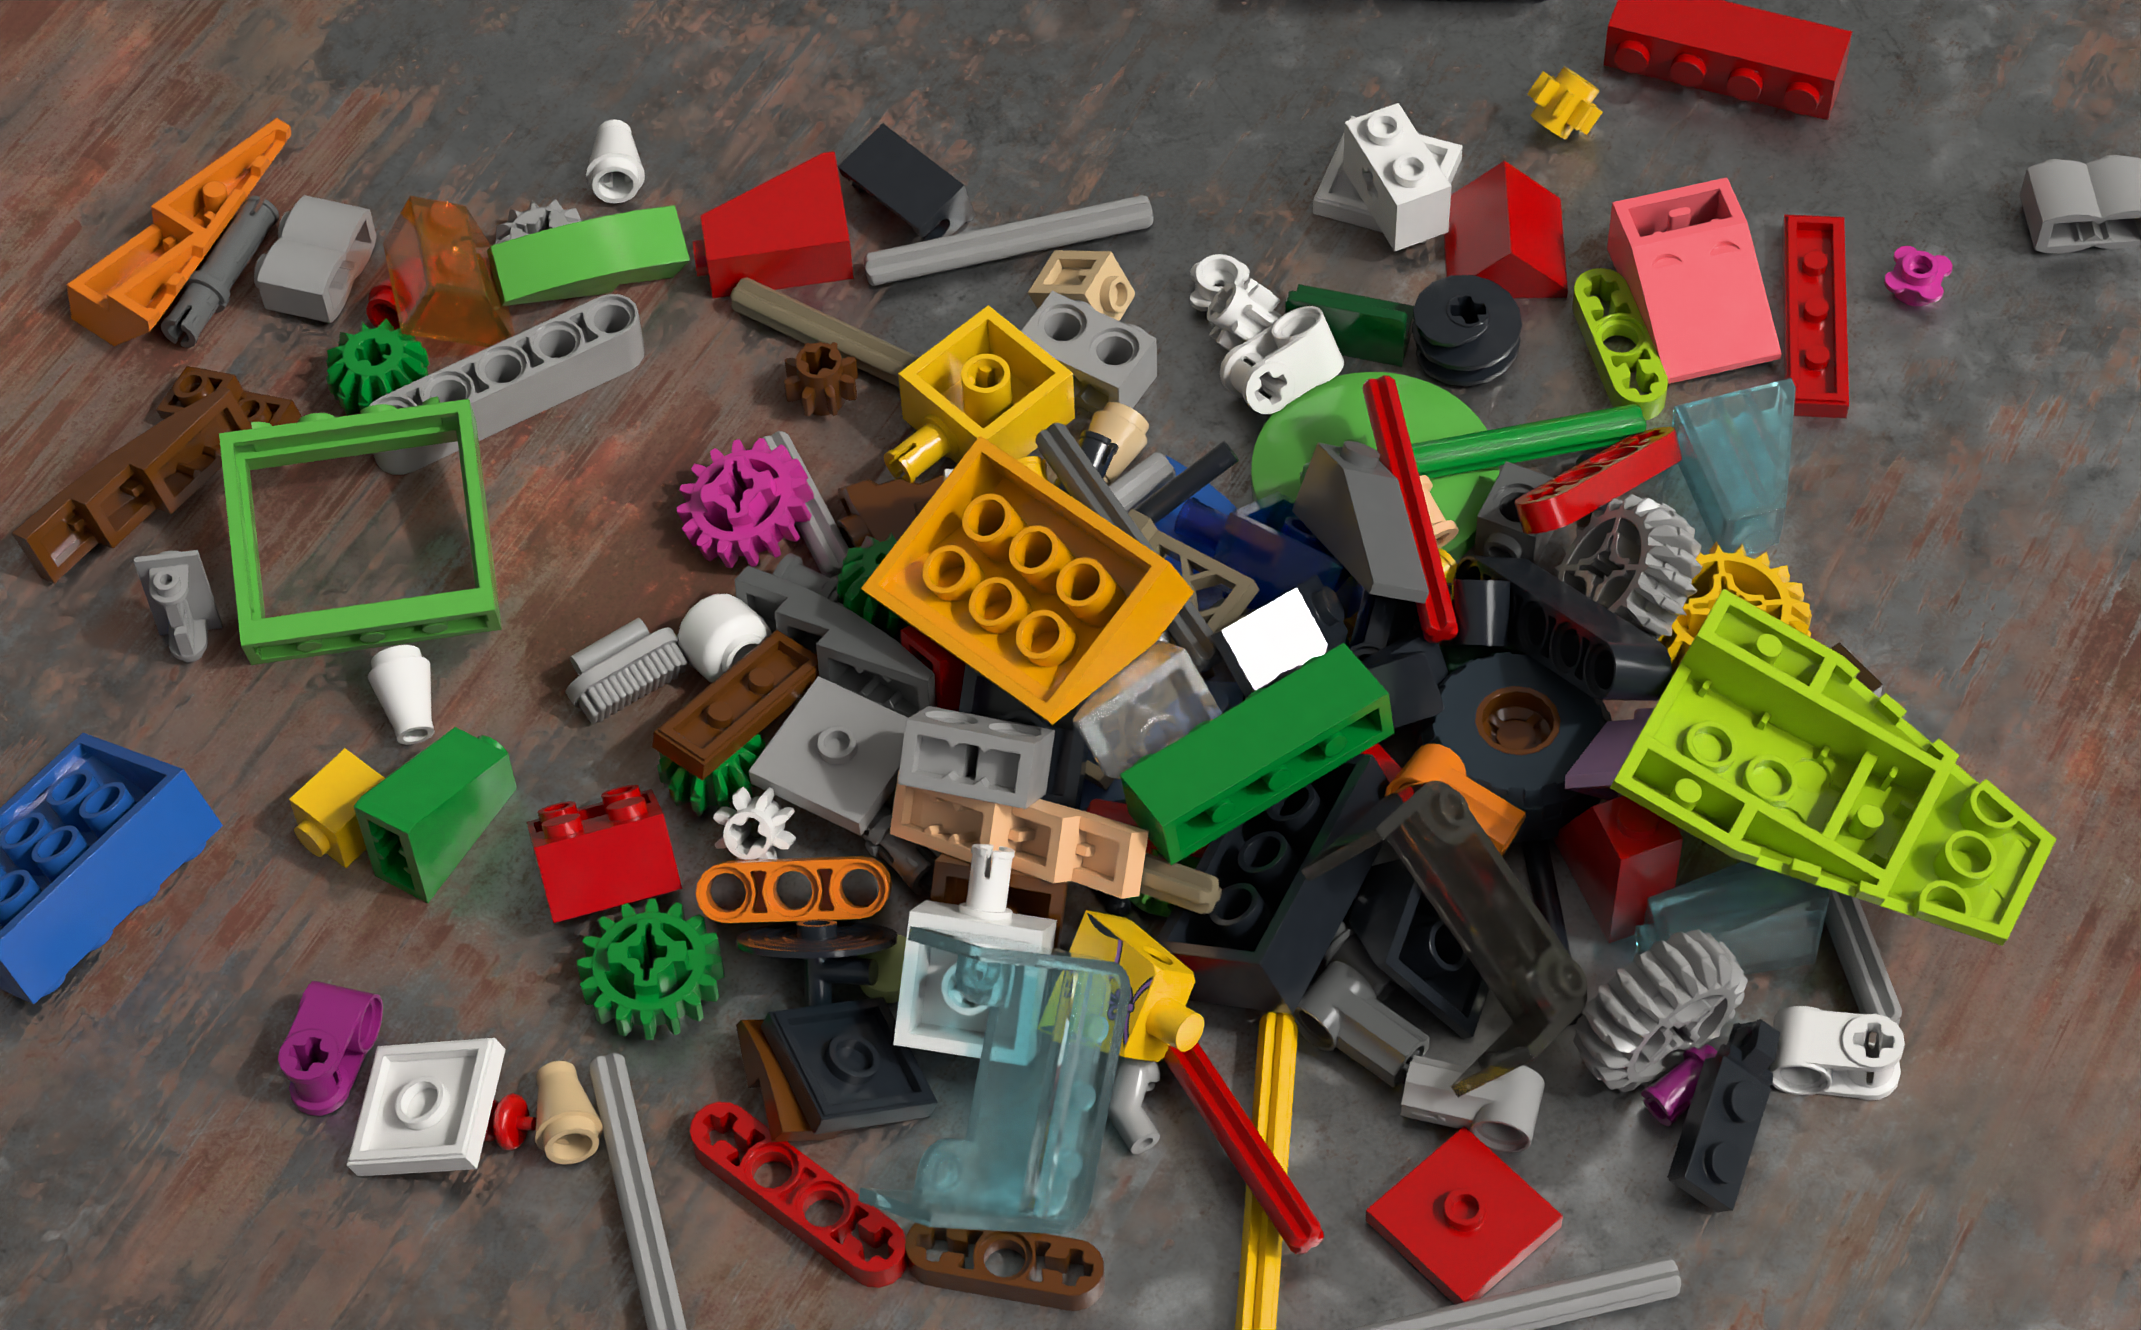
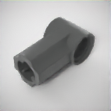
M1330 962L1307 987L1295 1012L1292 1014L1298 1026V1033L1311 1045L1324 1051H1331L1337 1047L1393 1088L1400 1083H1405L1413 1056L1424 1057L1429 1049L1430 1037L1376 1000L1375 992L1367 980L1354 968L1342 962Z

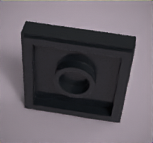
M884 997L768 1012L760 1026L814 1135L930 1117L938 1104L910 1047L893 1045L896 1020Z

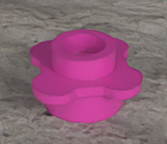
M1912 246L1898 248L1894 252L1893 257L1896 263L1893 271L1885 275V287L1898 300L1911 306H1924L1940 300L1944 291L1941 284L1943 278L1951 274L1952 262L1946 256H1933L1925 251H1917Z

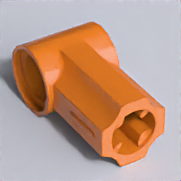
M1440 744L1421 746L1387 786L1385 794L1387 807L1392 815L1401 823L1412 828H1426L1434 824L1495 863L1504 855L1526 818L1524 811L1468 778L1465 765L1460 757L1450 748Z

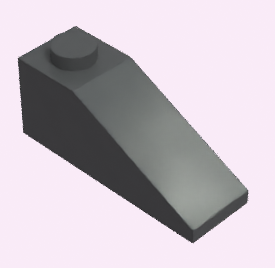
M1345 441L1343 447L1317 443L1292 512L1369 594L1425 604L1429 590L1398 479L1379 461L1380 454L1365 444Z

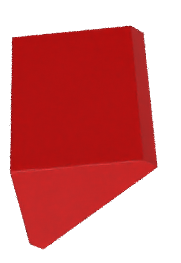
M1505 160L1451 194L1449 229L1447 233L1443 234L1446 277L1451 275H1474L1494 281L1511 294L1513 299L1567 298L1568 284L1561 198Z

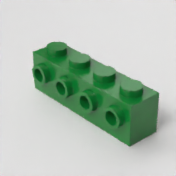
M1342 643L1324 655L1315 656L1307 660L1298 670L1271 686L1254 691L1242 703L1213 720L1204 721L1196 725L1187 735L1162 750L1143 756L1131 768L1122 772L1120 778L1128 813L1141 829L1149 831L1148 838L1172 866L1394 734L1389 693L1345 643Z

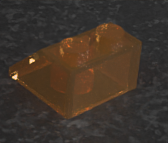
M410 196L383 242L402 334L489 348L515 336L509 306H501L487 254V250L491 245L465 205Z

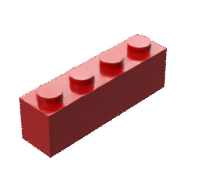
M1618 0L1607 27L1603 65L1629 73L1677 83L1686 87H1694L1734 97L1743 101H1751L1792 111L1796 114L1829 120L1846 71L1853 31L1724 0Z

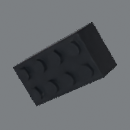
M1359 754L1209 843L1195 870L1216 876L1219 881V887L1222 889L1220 900L1216 902L1213 911L1209 914H1200L1175 905L1156 939L1160 945L1193 971L1195 984L1188 1000L1293 1014L1396 821V818L1387 807L1385 799L1386 789L1390 782L1373 755Z

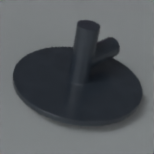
M812 919L769 925L745 931L737 936L736 945L744 952L761 956L804 958L805 1007L832 1003L831 983L874 986L879 973L877 960L846 956L862 955L888 949L897 943V932L891 928L875 924Z

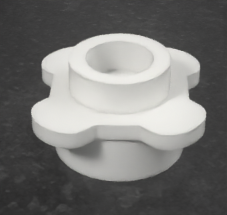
M1224 254L1211 255L1196 263L1190 270V278L1195 282V291L1190 295L1191 305L1199 311H1207L1215 295L1226 284L1234 282L1243 288L1244 282L1249 278L1248 267L1237 259Z

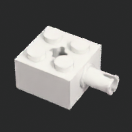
M973 844L971 848V853L973 854L967 902L955 905L925 900L910 911L893 1045L1026 1066L1040 1053L1043 1031L1038 1029V1026L1046 1009L1057 920L1012 913L1011 909L1006 908L1012 858L1015 855L1014 849L1000 846L999 850L993 851L994 845ZM972 969L979 971L980 979L988 983V988L979 995L974 993V983L964 980V976Z

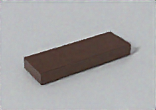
M776 630L653 732L652 748L703 781L808 691L819 676L817 655Z

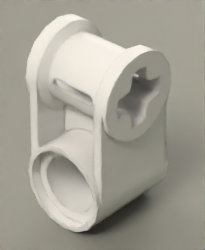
M1304 306L1284 314L1272 326L1229 351L1221 363L1220 379L1228 392L1239 398H1244V401L1251 409L1261 414H1273L1282 410L1287 404L1315 386L1322 385L1333 379L1342 370L1344 360L1321 309L1315 306ZM1244 359H1248V360H1250L1252 363H1254L1255 365H1254L1253 367H1251L1249 364H1247V363L1244 362L1243 360H1244ZM1265 391L1271 398H1266L1260 392Z
M1792 1006L1776 1013L1773 1028L1780 1032L1776 1058L1770 1065V1071L1773 1073L1772 1085L1778 1090L1794 1095L1820 1094L1871 1101L1887 1097L1897 1088L1901 1074L1899 1060L1903 1054L1905 1041L1902 1030L1890 1018L1879 1014L1823 1011L1809 1006ZM1872 1031L1877 1033L1875 1043L1869 1042L1870 1032ZM1867 1072H1874L1872 1083L1866 1082Z

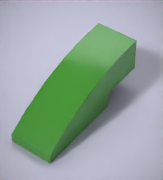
M675 205L635 210L566 224L490 246L487 250L501 306L612 293L619 284L674 278L690 261Z

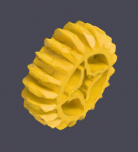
M1716 541L1709 549V554L1703 555L1700 552L1696 557L1697 562L1703 568L1692 579L1691 584L1696 588L1697 592L1686 599L1683 606L1686 615H1678L1672 624V636L1662 635L1658 638V641L1668 650L1673 676L1723 589L1809 637L1811 636L1809 626L1812 616L1810 604L1803 602L1805 594L1802 583L1789 582L1790 574L1787 565L1769 568L1770 560L1767 551L1753 559L1746 556L1743 544L1734 553H1723Z

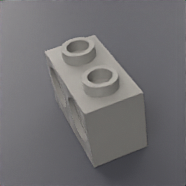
M1052 291L1021 330L1022 333L1073 373L1074 405L1093 414L1096 411L1103 410L1108 402L1121 403L1133 409L1157 377V338L1148 335L1142 328L1134 324H1124L1096 311L1084 301L1072 300Z
M927 706L906 719L897 784L1027 809L1046 795L1055 730Z

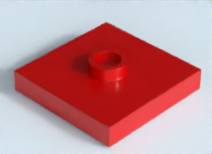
M1463 1126L1367 1208L1365 1221L1452 1303L1459 1304L1480 1299L1562 1227L1563 1215L1471 1131Z

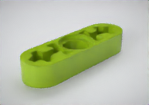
M1594 268L1585 271L1575 282L1572 310L1612 407L1635 404L1641 408L1643 418L1650 420L1658 416L1664 409L1668 377L1630 288L1624 277L1611 269ZM1600 294L1604 301H1610L1609 315L1603 317L1604 309L1600 299L1597 296L1591 295ZM1620 335L1630 338L1636 344V347L1631 351L1619 353L1608 349L1603 342L1611 336ZM1636 371L1635 379L1642 392H1649V394L1640 395L1636 388H1629L1632 372Z

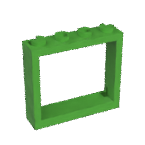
M436 396L425 400L421 406L397 409L392 405L378 404L368 406L362 409L360 414L334 417L327 413H313L299 418L298 423L272 426L266 422H251L252 429L219 433L240 642L251 665L502 630L477 423L469 399L440 403L439 397ZM458 441L475 580L474 589L265 618L250 470Z

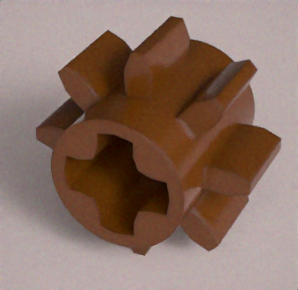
M808 342L799 351L796 359H785L787 379L784 380L786 400L787 402H794L801 399L805 416L809 417L811 414L835 416L837 411L843 407L845 400L854 401L857 399L855 380L858 378L856 359L855 357L842 359L837 343L817 342L810 344Z

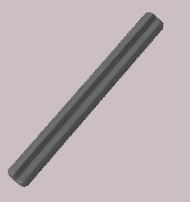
M1056 422L1052 423L1047 429L1040 431L1035 438V443L1071 497L1155 552L1066 426ZM1189 599L1167 629L1194 670L1203 673L1219 664L1223 657L1211 637L1214 634Z

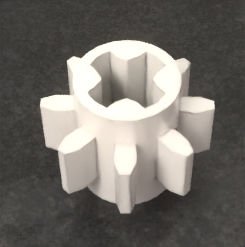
M1252 278L1246 281L1243 288L1234 282L1226 284L1215 295L1207 311V319L1216 325L1209 333V336L1217 341L1216 343L1231 351L1234 347L1243 344L1272 326L1282 317L1274 310L1279 304L1280 299Z
M744 787L739 788L732 796L736 810L730 807H721L714 814L713 819L725 826L723 836L714 845L716 849L727 847L736 856V860L777 859L773 846L780 849H789L795 842L796 837L791 832L784 830L786 821L795 812L794 808L786 807L782 809L773 800L774 789L771 787L762 796L753 798L750 797L749 792ZM749 818H754L760 822L758 825V832L762 835L760 838H755L750 834L752 824L747 821Z

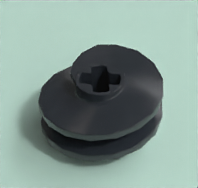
M1451 275L1432 282L1419 293L1413 308L1412 334L1417 347L1416 357L1418 363L1428 376L1445 384L1472 386L1489 382L1508 370L1518 355L1522 328L1520 308L1508 291L1494 281L1478 276Z

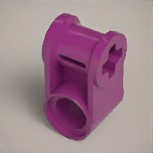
M312 981L307 986L302 995L296 1018L285 1042L280 1047L278 1055L281 1071L290 1081L289 1091L291 1099L299 1111L308 1115L322 1116L336 1111L348 1099L365 1056L373 1047L380 1031L383 1016V1003L380 995L319 981Z

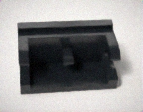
M884 123L838 166L841 175L848 181H853L851 186L859 192L866 191L909 224L914 232L922 238L928 234L924 241L951 236L965 222L968 224L976 217L965 185Z

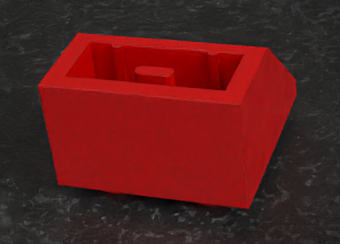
M639 785L617 787L602 793V802L577 808L574 801L552 804L537 812L538 819L526 822L553 923L682 889L664 814L652 789L640 792Z

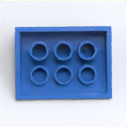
M82 733L0 808L1 990L32 1004H35L41 997L54 992L63 983L66 974L83 957L103 946L110 939L113 929L136 907L142 906L153 899L158 893L160 885L183 863L197 857L204 850L207 840L223 825L184 769Z

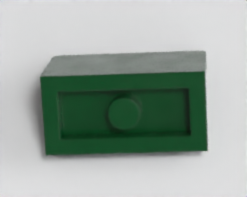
M1298 284L1297 291L1288 292L1285 301V314L1304 306L1320 308L1342 356L1399 367L1403 366L1412 334V324L1414 321L1413 305Z

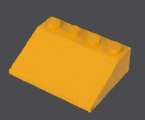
M979 436L861 588L870 597L1052 725L1154 645L1194 593L1192 588L1169 561L982 436Z

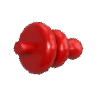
M510 1093L504 1096L500 1102L495 1099L493 1100L484 1138L485 1142H491L496 1139V1142L502 1149L513 1151L522 1145L528 1130L534 1131L536 1129V1117H529L527 1103L521 1095Z

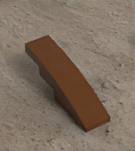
M222 387L167 417L111 453L55 495L13 531L12 535L39 576L55 584L98 543L114 549L154 510L159 509L173 514L222 468L219 433L252 429V426L231 390Z

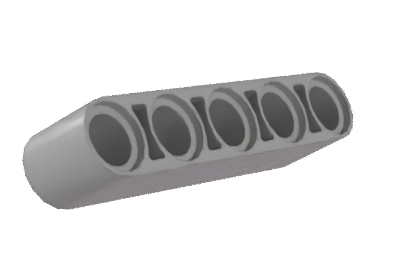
M620 294L600 296L390 392L372 402L370 406L387 404L395 406L397 409L421 406L425 400L436 396L439 397L440 403L469 399L477 423L478 439L481 441L637 367L644 358L645 347L636 304L630 298ZM458 441L373 454L376 464L383 471L394 475H404L459 451Z

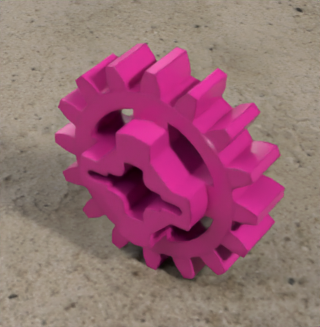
M758 438L752 450H746L740 439L734 440L732 453L725 456L718 449H712L710 454L713 463L709 467L694 464L691 468L698 479L696 483L682 484L679 490L686 503L677 507V513L684 523L682 527L684 533L693 547L698 546L706 560L711 561L719 555L728 568H732L735 565L739 556H745L751 567L757 566L759 553L765 550L773 557H779L781 551L778 542L783 538L797 542L800 536L794 527L795 522H807L812 517L805 503L814 499V493L807 482L808 476L798 458L792 459L788 450L782 444L771 451L764 438Z

